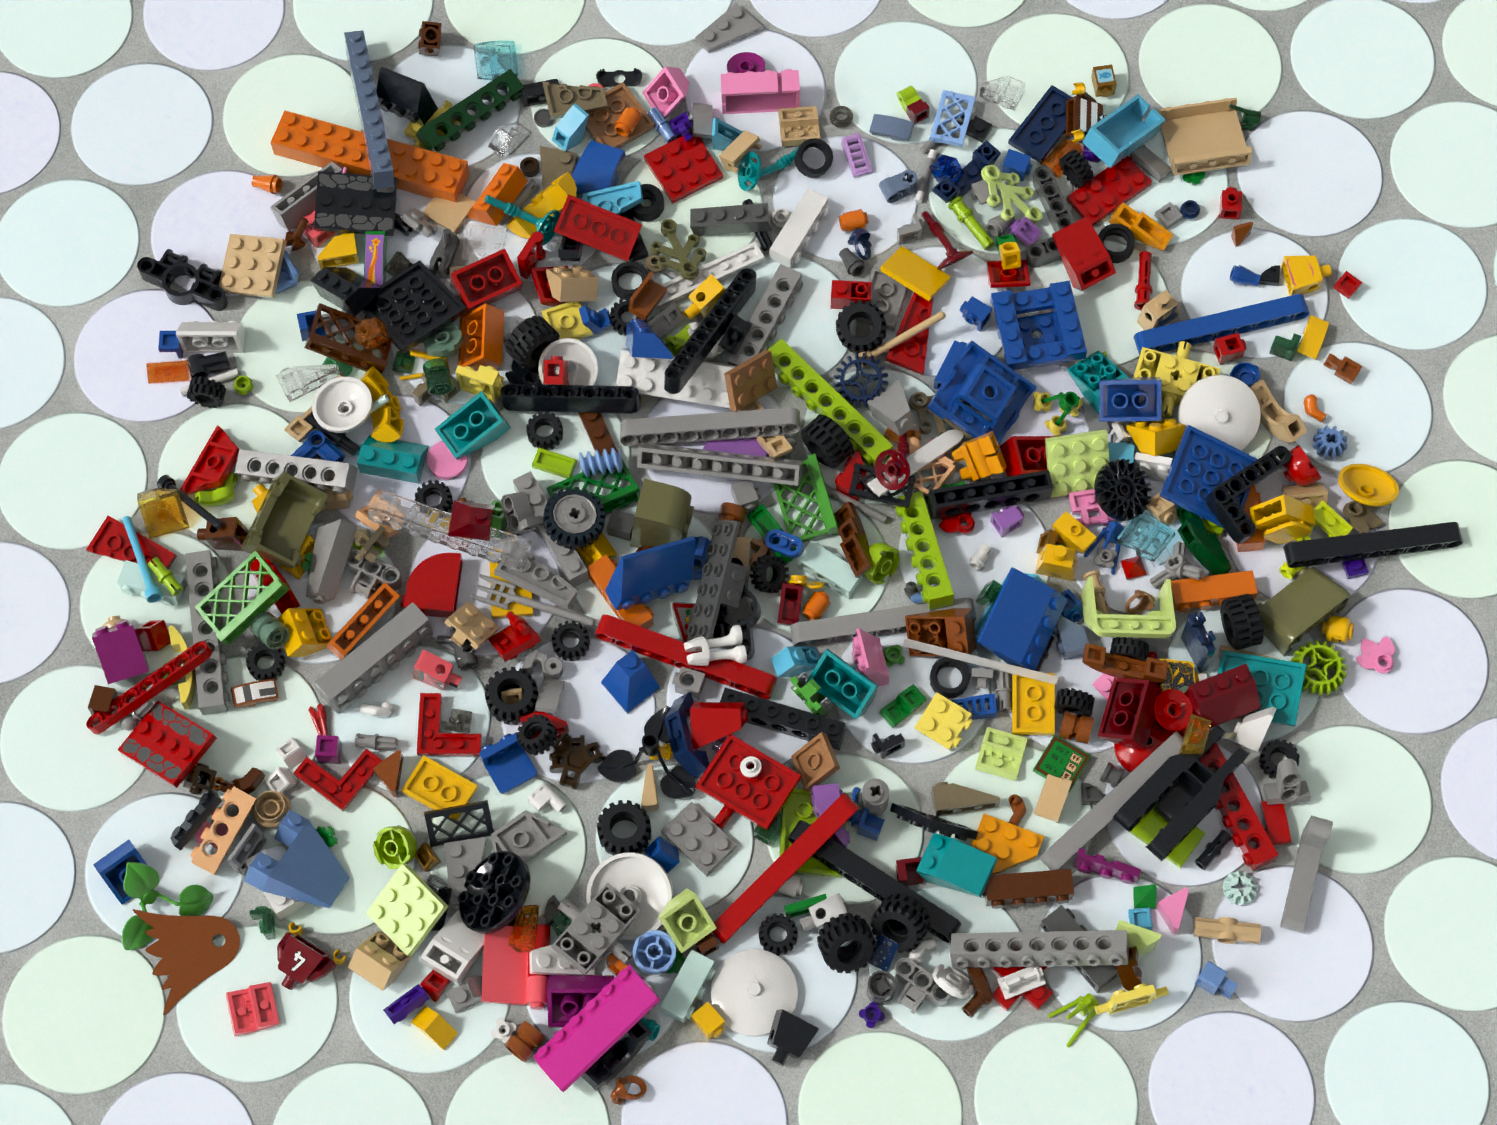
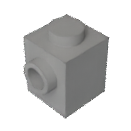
M743 480L731 484V493L735 504L745 508L746 513H751L759 507L761 495L758 488H754L751 480Z

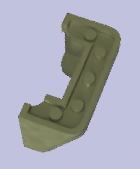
M284 471L272 482L241 549L250 554L257 551L263 559L288 568L297 567L303 557L300 555L301 550L299 549L314 517L319 512L323 513L326 509L328 494Z
M1305 567L1299 572L1298 578L1266 603H1259L1257 605L1262 617L1264 635L1283 656L1292 650L1291 645L1299 643L1303 636L1328 616L1334 615L1336 612L1339 613L1346 608L1351 598V594L1345 588L1315 567Z

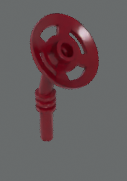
M928 211L922 213V217L929 225L930 231L935 237H938L947 251L945 253L947 258L939 264L938 270L948 267L974 253L973 250L957 251L948 240L940 223L935 221Z
M907 432L899 436L897 450H885L878 455L875 461L876 477L880 484L889 490L903 488L910 478V466L907 460L910 454V445L907 442ZM890 454L892 459L887 464H882L884 458ZM882 471H884V473H885V475L887 476V478L891 480V483H890L889 481H887V479L884 477ZM905 474V479L898 484V479Z

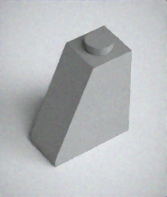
M898 379L885 388V392L881 391L879 393L880 397L874 396L873 400L867 401V404L875 419L897 435L902 436L913 428L916 423L901 381Z

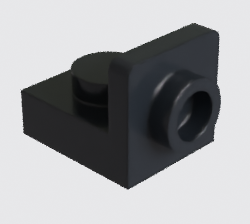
M877 733L872 735L871 747L883 759L904 748L905 739L901 733L896 736L893 734L888 736L882 743Z

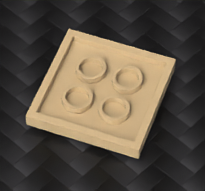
M230 234L219 287L229 294L275 298L287 241L279 238Z

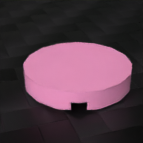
M440 441L429 450L427 464L434 476L443 480H451V478L461 476L466 470L468 458L466 455L458 460L455 459L445 443Z

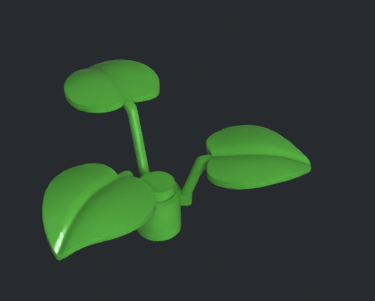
M127 862L123 884L124 891L129 897L139 898V905L142 907V911L147 912L145 905L153 904L157 897L175 906H180V916H200L211 905L213 893L201 885L187 886L179 895L180 902H177L154 890L159 884V874L154 868L137 862ZM137 915L132 916L126 922L122 931V945L124 949L133 950L149 944L153 937L147 935L145 931L154 928Z

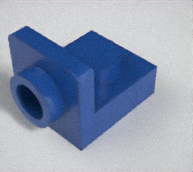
M586 305L579 308L583 325L597 334L612 325L608 309L604 308L596 312Z
M1070 589L1060 593L1068 599L1061 613L1063 617L1074 623L1084 618L1082 603Z

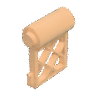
M913 436L911 438L907 437V442L910 445L909 455L921 448V442ZM946 456L943 458L939 457L934 460L935 463L931 462L921 469L932 468L934 476L922 478L919 470V479H916L913 489L919 492L922 491V494L928 497L929 490L923 487V483L934 480L936 485L932 490L940 489L956 469L953 460ZM944 466L948 469L945 474L936 475L935 467Z

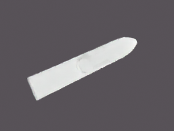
M948 430L909 455L907 460L910 466V476L958 445L963 439V432ZM883 473V475H884V477L887 479V481H889V482L891 483V480L887 478V476L885 475V473ZM905 474L898 479V484L905 479ZM877 477L867 483V486L878 497L889 491V489L880 484Z

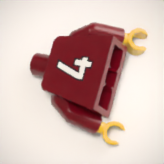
M295 922L289 924L290 932H286L277 945L278 969L286 974L281 985L289 990H293L297 982L301 984L314 983L328 975L336 967V964L342 965L346 961V955L342 959L336 958L340 950H335L333 958L329 959L330 954L301 936L303 933L302 925L297 930H293Z

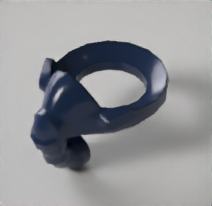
M858 228L849 237L848 244L854 245L861 259L868 260L871 257L870 247L872 246L869 241L870 233L867 230ZM858 242L863 246L865 255L861 254Z

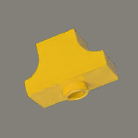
M1067 511L1052 524V528L1058 532V538L1062 540L1061 544L1067 548L1075 549L1082 554L1097 540V537Z

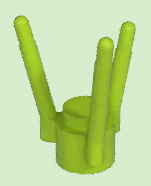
M1087 993L1084 997L1079 996L1076 1000L1048 1014V1017L1051 1018L1076 1006V1009L1066 1016L1068 1020L1078 1013L1083 1016L1087 1014V1017L1066 1044L1067 1047L1073 1044L1088 1022L1096 1015L1094 1006H1098L1099 1003L1090 993Z

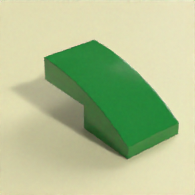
M913 684L899 693L895 700L883 707L879 714L894 728L923 705L927 698Z

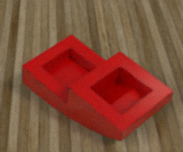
M1262 801L1260 808L1265 821V831L1273 845L1291 843L1284 804L1268 805L1267 801Z

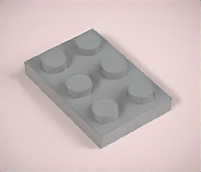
M692 801L661 830V833L706 877L737 848V844Z

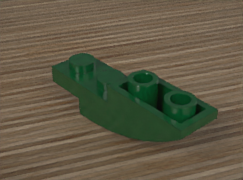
M1179 507L1177 515L1181 526L1177 531L1187 548L1212 575L1227 574L1232 567L1215 533L1208 534L1198 515Z

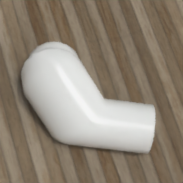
M383 702L382 707L362 703L360 712L371 716L388 717L392 713L393 706L388 702Z

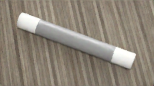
M930 149L915 196V202L922 203L937 154V151L934 149Z

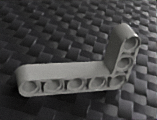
M1311 815L1303 829L1280 925L1282 928L1300 933L1303 932L1322 849L1330 837L1333 821Z

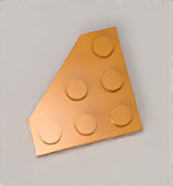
M984 813L977 829L979 832L977 839H973L971 847L998 859L991 875L1016 867L1027 860L1035 859L1044 836Z

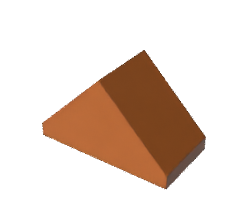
M400 750L395 751L373 768L378 779L391 795L397 798L404 759Z

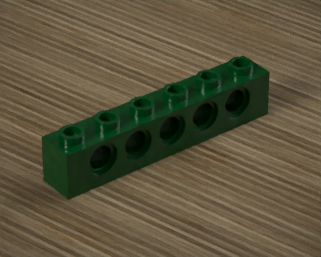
M510 68L419 128L416 137L426 150L439 152L446 147L445 144L450 140L454 142L459 139L461 133L465 130L467 132L473 130L477 126L476 123L480 120L482 122L488 120L492 116L491 113L495 110L500 112L507 106L506 103L511 100L513 102L518 100L522 96L521 90L524 89V86ZM498 90H503L506 95H500ZM482 100H488L491 105H485ZM467 110L474 111L476 115H470ZM452 120L459 121L460 126L454 125ZM437 130H442L445 136L439 135Z

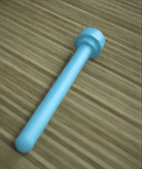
M125 516L123 523L146 585L144 592L146 600L149 603L157 602L163 598L162 591L153 582L132 520L129 516Z

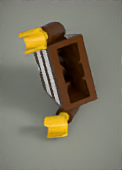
M1078 82L1073 83L1075 90H1072V94L1076 96L1066 101V137H1075L1072 140L1073 143L1079 142L1083 144L1082 141L1089 129L1107 115H1103V105L1097 103L1085 91V84Z

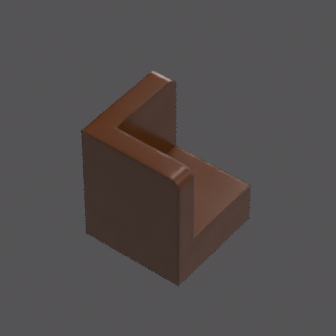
M94 685L88 705L91 715L97 711L105 713L110 711L112 701L119 697L115 688Z

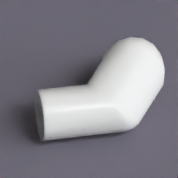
M934 938L922 940L915 950L912 949L909 952V958L916 964L922 963L924 951L936 948Z

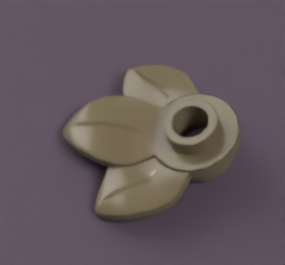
M1351 501L1343 508L1344 516L1350 520L1351 526L1359 533H1368L1369 529H1375L1382 525V521L1373 513L1375 509L1373 506Z

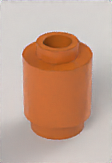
M633 107L625 108L615 123V131L623 137H628V135L632 134L641 120L640 112Z
M862 209L845 212L839 216L842 231L851 232L858 228L864 229L866 224L869 223L867 213L863 212Z
M814 591L803 606L802 615L808 620L820 619L831 604L829 601L830 597L823 591Z

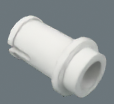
M981 544L975 555L970 557L969 566L976 571L984 568V562L992 553L991 548L986 544Z

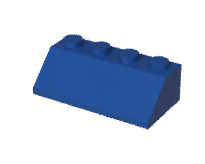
M632 319V322H627L625 346L632 357L673 359V354L665 342L643 319Z

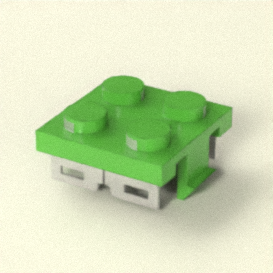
M805 672L798 678L793 676L790 679L793 684L791 689L802 701L805 698L807 699L804 704L812 713L826 717L828 715L826 711L833 704L828 698L818 692L821 687L813 678L806 683L805 680L809 677Z

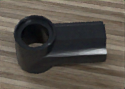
M226 351L207 356L194 354L187 359L192 379L194 377L205 379L211 373L230 369Z

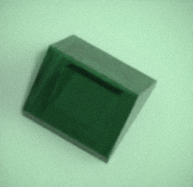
M401 351L396 352L392 371L412 374L416 357L411 356L410 351L405 354Z

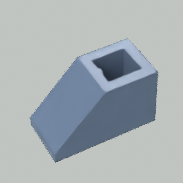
M1060 615L1052 633L1058 639V642H1056L1058 653L1063 655L1064 660L1083 656L1085 643H1089L1085 629Z

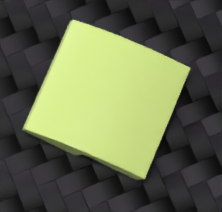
M987 727L975 770L1016 781L1028 738Z

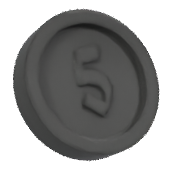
M540 109L534 114V122L537 126L545 128L553 123L548 109Z

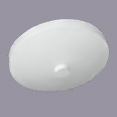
M1212 375L1195 382L1183 395L1178 409V423L1184 424L1185 428L1190 425L1239 450H1243L1253 440L1258 431L1261 417L1260 406L1254 392L1241 380L1226 375Z
M628 852L607 858L595 869L587 886V905L609 883L641 910L620 939L635 940L647 931L658 930L663 925L658 917L667 903L673 898V888L668 874L657 861L644 854Z
M748 949L731 955L716 970L711 984L712 1006L725 1020V1026L731 1031L747 1037L769 1035L776 1011L783 1009L793 1014L798 1001V985L792 969L782 958L766 950Z

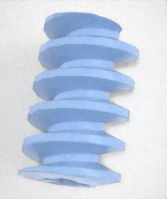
M620 447L618 453H616L614 448H611L610 454H608L606 449H603L602 455L599 454L598 450H595L594 456L587 451L585 458L579 452L581 471L584 472L587 478L590 476L591 471L594 476L598 475L599 470L602 475H605L607 469L613 474L615 467L619 473L622 472L623 463Z

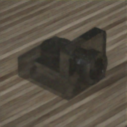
M452 709L449 721H441L440 729L454 732H470L472 711Z

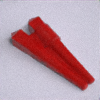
M319 703L317 705L318 711L310 706L308 711L318 734L328 735L324 705Z

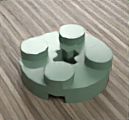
M451 323L423 341L427 355L454 357L457 354V350L462 346L464 339L458 326Z

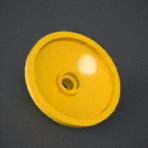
M1367 464L1347 465L1341 469L1338 476V484L1342 491L1349 498L1363 505L1373 507L1389 505L1397 499L1399 494V486L1396 480L1390 474L1375 466Z

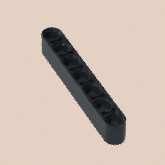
M507 384L501 388L503 407L508 411L631 414L638 412L641 408L639 391L632 386Z

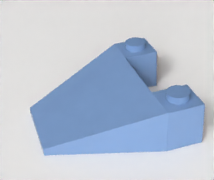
M289 810L280 822L274 839L289 848L280 861L260 851L250 864L244 881L263 892L330 908L350 877L311 822L296 812Z

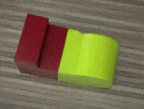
M912 85L896 93L899 103L910 120L914 122V125L929 117L930 107L926 102L922 101Z

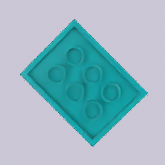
M1222 650L1218 674L1247 664L1256 682L1261 708L1252 713L1275 707L1277 709L1271 723L1295 727L1307 664Z

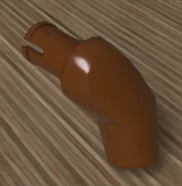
M252 767L244 777L234 779L233 781L217 777L214 783L220 784V786L213 784V788L225 793L227 789L232 790L234 786L250 794L257 789L265 774L260 769Z
M981 967L967 968L974 987V996L961 1009L970 1018L983 1005H989L992 1001L990 985Z

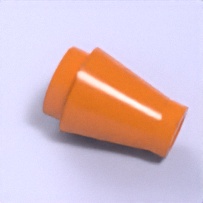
M254 175L252 186L275 194L279 193L282 189V179L277 175Z

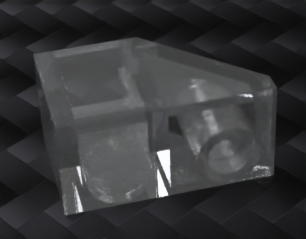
M1007 75L982 83L980 97L988 102L997 103L1005 109L1015 111L1024 94L1026 83Z

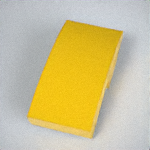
M1310 315L1296 352L1315 360L1323 343L1329 322Z

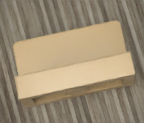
M1321 482L1313 483L1309 486H1282L1284 495L1313 506V509L1322 500L1328 504V491Z
M1048 774L1034 814L1058 823L1072 781Z

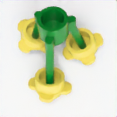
M1071 391L1066 394L1060 392L1054 396H1050L1048 392L1033 393V407L1037 412L1040 410L1050 411L1052 401L1059 399L1062 415L1052 416L1051 420H1046L1044 423L1054 436H1060L1061 432L1067 431L1064 418L1067 414L1077 417L1079 415L1078 410L1083 405L1080 397Z

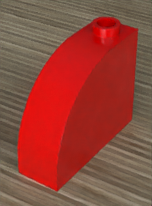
M440 553L422 561L413 570L408 579L405 595L402 594L401 607L405 609L413 602L425 616L448 618L456 612L463 567L461 553Z

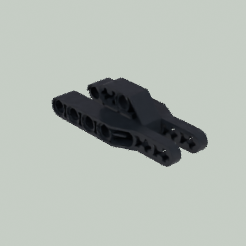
M1216 725L1192 750L1169 757L1113 816L1115 821L1130 832L1154 808V811L1168 824L1164 829L1161 828L1156 837L1145 847L1161 862L1213 810L1219 801L1224 781L1250 754L1241 746L1214 774L1199 762L1225 734L1226 731L1219 725Z

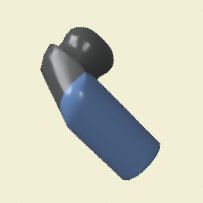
M912 581L906 583L904 591L907 597L913 603L926 604L923 603L921 593L916 587L917 584Z

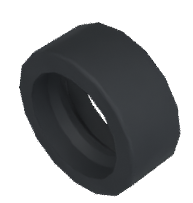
M817 138L804 141L795 154V165L798 171L810 178L824 175L833 162L832 149L825 141ZM810 147L819 149L825 156L824 165L818 169L808 167L803 161V153Z
M1122 224L1105 226L1098 234L1103 245L1105 238L1111 235L1120 236L1127 241V247L1124 251L1113 252L1106 248L1112 263L1118 264L1130 258L1135 245L1133 232Z
M633 261L619 264L612 272L613 291L617 297L626 300L625 297H629L630 301L637 288L632 290L623 289L619 285V278L626 273H636L641 276L643 282L648 275L643 265Z
M943 657L934 663L930 672V685L935 693L937 692L948 699L956 698L962 695L968 688L970 672L964 661ZM951 666L961 672L962 681L959 686L946 688L938 682L937 675L942 668Z

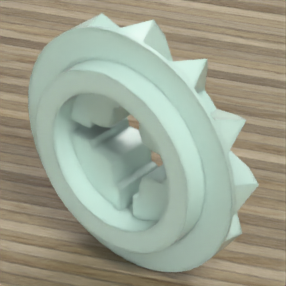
M1237 870L1225 878L1223 893L1230 902L1236 905H1245L1256 897L1258 885L1254 877L1250 876L1247 872ZM1239 880H1240L1242 886H1246V887H1247V888H1244L1243 893H1242V896H1241V892L1239 891V889H1235V888H1234V887H1236V886L1238 885V881H1239Z

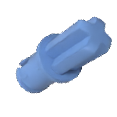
M651 108L648 115L655 123L656 131L661 133L667 143L675 140L677 136L669 126V121L665 120L658 108Z

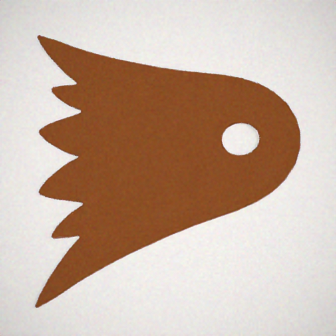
M133 909L139 918L154 928L145 931V933L159 939L147 947L145 951L153 956L163 958L155 966L152 974L156 976L169 975L162 986V990L171 988L163 1015L169 1012L190 990L228 965L238 952L240 946L239 933L233 923L223 917L211 915H162ZM216 934H221L225 937V944L221 947H216L212 943V939Z

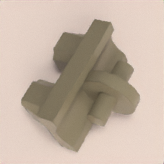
M382 525L372 536L369 529H358L354 533L355 544L357 546L363 545L355 559L360 561L364 557L373 563L380 555V552L373 545L381 551L387 547L391 540L382 534L385 531Z

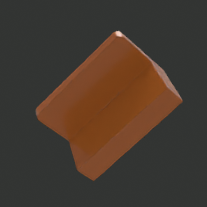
M650 271L631 296L629 302V312L645 321L667 293V288L654 282V272Z

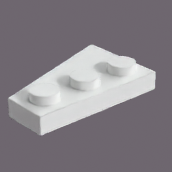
M552 945L529 952L530 974L583 975L552 949ZM591 969L585 975H595V969Z

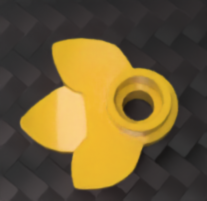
M791 575V580H788V583L804 585L803 588L807 586L811 589H821L825 582L807 581V576Z

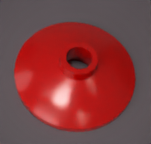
M1168 689L1161 692L1156 698L1154 713L1158 723L1163 728L1169 731H1180L1191 722L1193 708L1185 693L1177 689Z

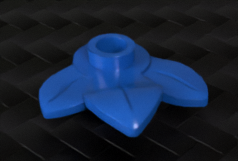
M855 787L852 791V800L857 805L861 791L859 787ZM859 808L848 820V822H851V827L859 824L862 809Z

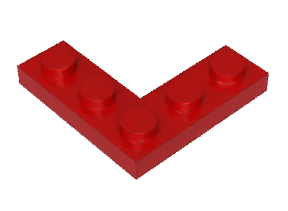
M420 693L417 756H480L482 735L440 733L442 694Z
M366 748L339 781L306 757L293 774L344 812L375 774L373 768L383 760Z

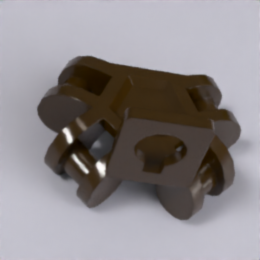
M565 731L554 742L555 744L552 746L553 753L549 754V760L552 761L550 772H562L560 785L564 786L567 784L576 790L581 774L590 764L600 763L606 757L604 753L600 752L599 748L601 746L598 742L585 746V735L572 738V735ZM564 759V763L560 764V760ZM569 770L576 772L574 778L568 776Z

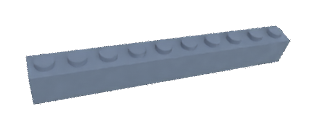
M364 31L344 32L345 50L374 189L394 187L393 166Z

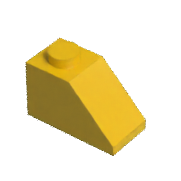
M342 233L332 238L317 256L320 269L360 263L354 233Z

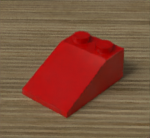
M1012 436L1000 445L1001 453L1007 465L1005 469L1007 477L1047 470L1045 438L1057 436Z

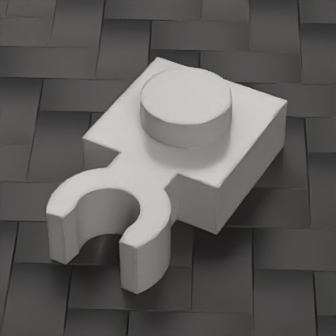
M416 208L405 212L401 218L415 231L421 230L422 234L427 238L430 237L431 233L435 235L438 227L429 223L430 219Z

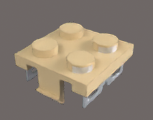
M469 601L444 622L447 625L444 630L452 626L456 629L451 640L461 648L466 639H468L473 647L471 652L478 649L500 628Z

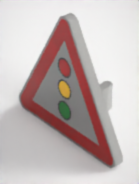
M671 602L670 607L680 639L686 643L688 641L687 630L693 617L692 609L696 603Z

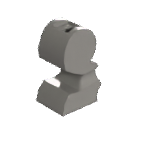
M538 649L527 651L522 666L525 674L527 672L533 673L534 666L540 665L544 678L559 679L562 676L563 665L560 659L556 657L547 659V654L541 653Z

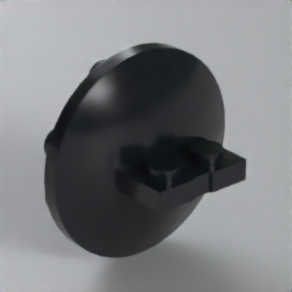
M493 852L482 860L473 871L467 873L464 884L467 891H462L458 896L460 916L463 923L469 929L479 934H491L505 926L516 927L521 909L530 890V871L525 860L513 852Z

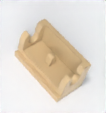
M744 130L719 155L725 170L736 173L739 169L734 166L752 148L760 150L763 146L757 144L761 141L759 136Z

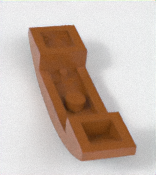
M1085 643L1082 663L1096 671L1117 678L1150 680L1151 682H1165L1167 661L1147 657L1146 661L1107 653L1106 647Z

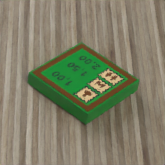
M1054 735L1033 768V772L1045 779L1050 774L1072 781L1070 793L1091 756Z

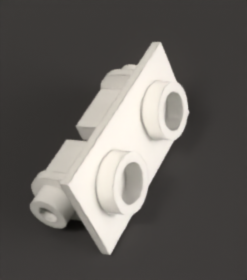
M1039 966L1027 967L997 979L1005 1000L1046 984L1043 971Z

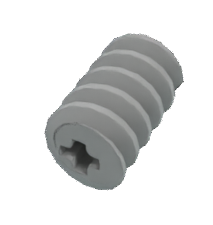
M873 778L868 780L862 788L861 806L863 811L865 808L869 809V814L873 816L883 814L888 807L889 788L883 780Z

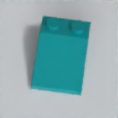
M481 391L438 425L435 431L455 459L458 460L497 440L511 429V426L492 400Z
M933 833L916 871L925 882L981 898L998 859L958 840Z

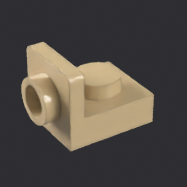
M1160 492L1149 499L1151 503L1145 506L1147 511L1158 519L1159 526L1162 529L1178 519L1175 504L1160 497Z

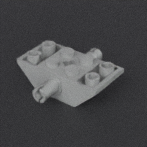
M607 883L584 910L577 908L567 898L558 906V910L567 915L572 920V923L552 944L551 948L583 975L593 969L609 952L622 961L623 964H626L627 960L632 957L633 953L619 943V939L624 935L641 910L612 885ZM592 929H596L599 932L592 933L591 931Z

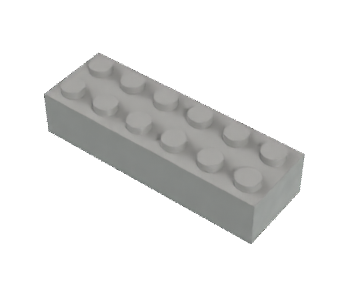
M412 602L315 682L321 697L336 713L349 708L354 699L362 697L368 688L373 684L379 683L388 671L395 670L399 666L400 661L405 657L412 656L417 647L430 641L433 630L429 619Z

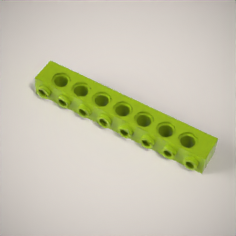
M782 338L768 349L772 353L774 371L780 382L784 385L787 384L797 398L801 397L809 410L815 411L818 415H826L839 424L849 436L854 452H860L865 464L875 467L878 455L885 450L893 449V445ZM782 363H788L789 366L784 367V366H781L780 364H782ZM801 376L803 379L796 380L794 377ZM811 389H814V390H816L817 392H816V393H810V392H808V391L811 390ZM823 403H830L831 405L828 406V407H825V406H823L822 404H823ZM843 416L845 419L838 420L836 417ZM856 429L859 432L853 434L850 432V430ZM865 443H871V444H873V446H872V447H866V446H864V444H865ZM890 454L884 458L883 462L890 456Z

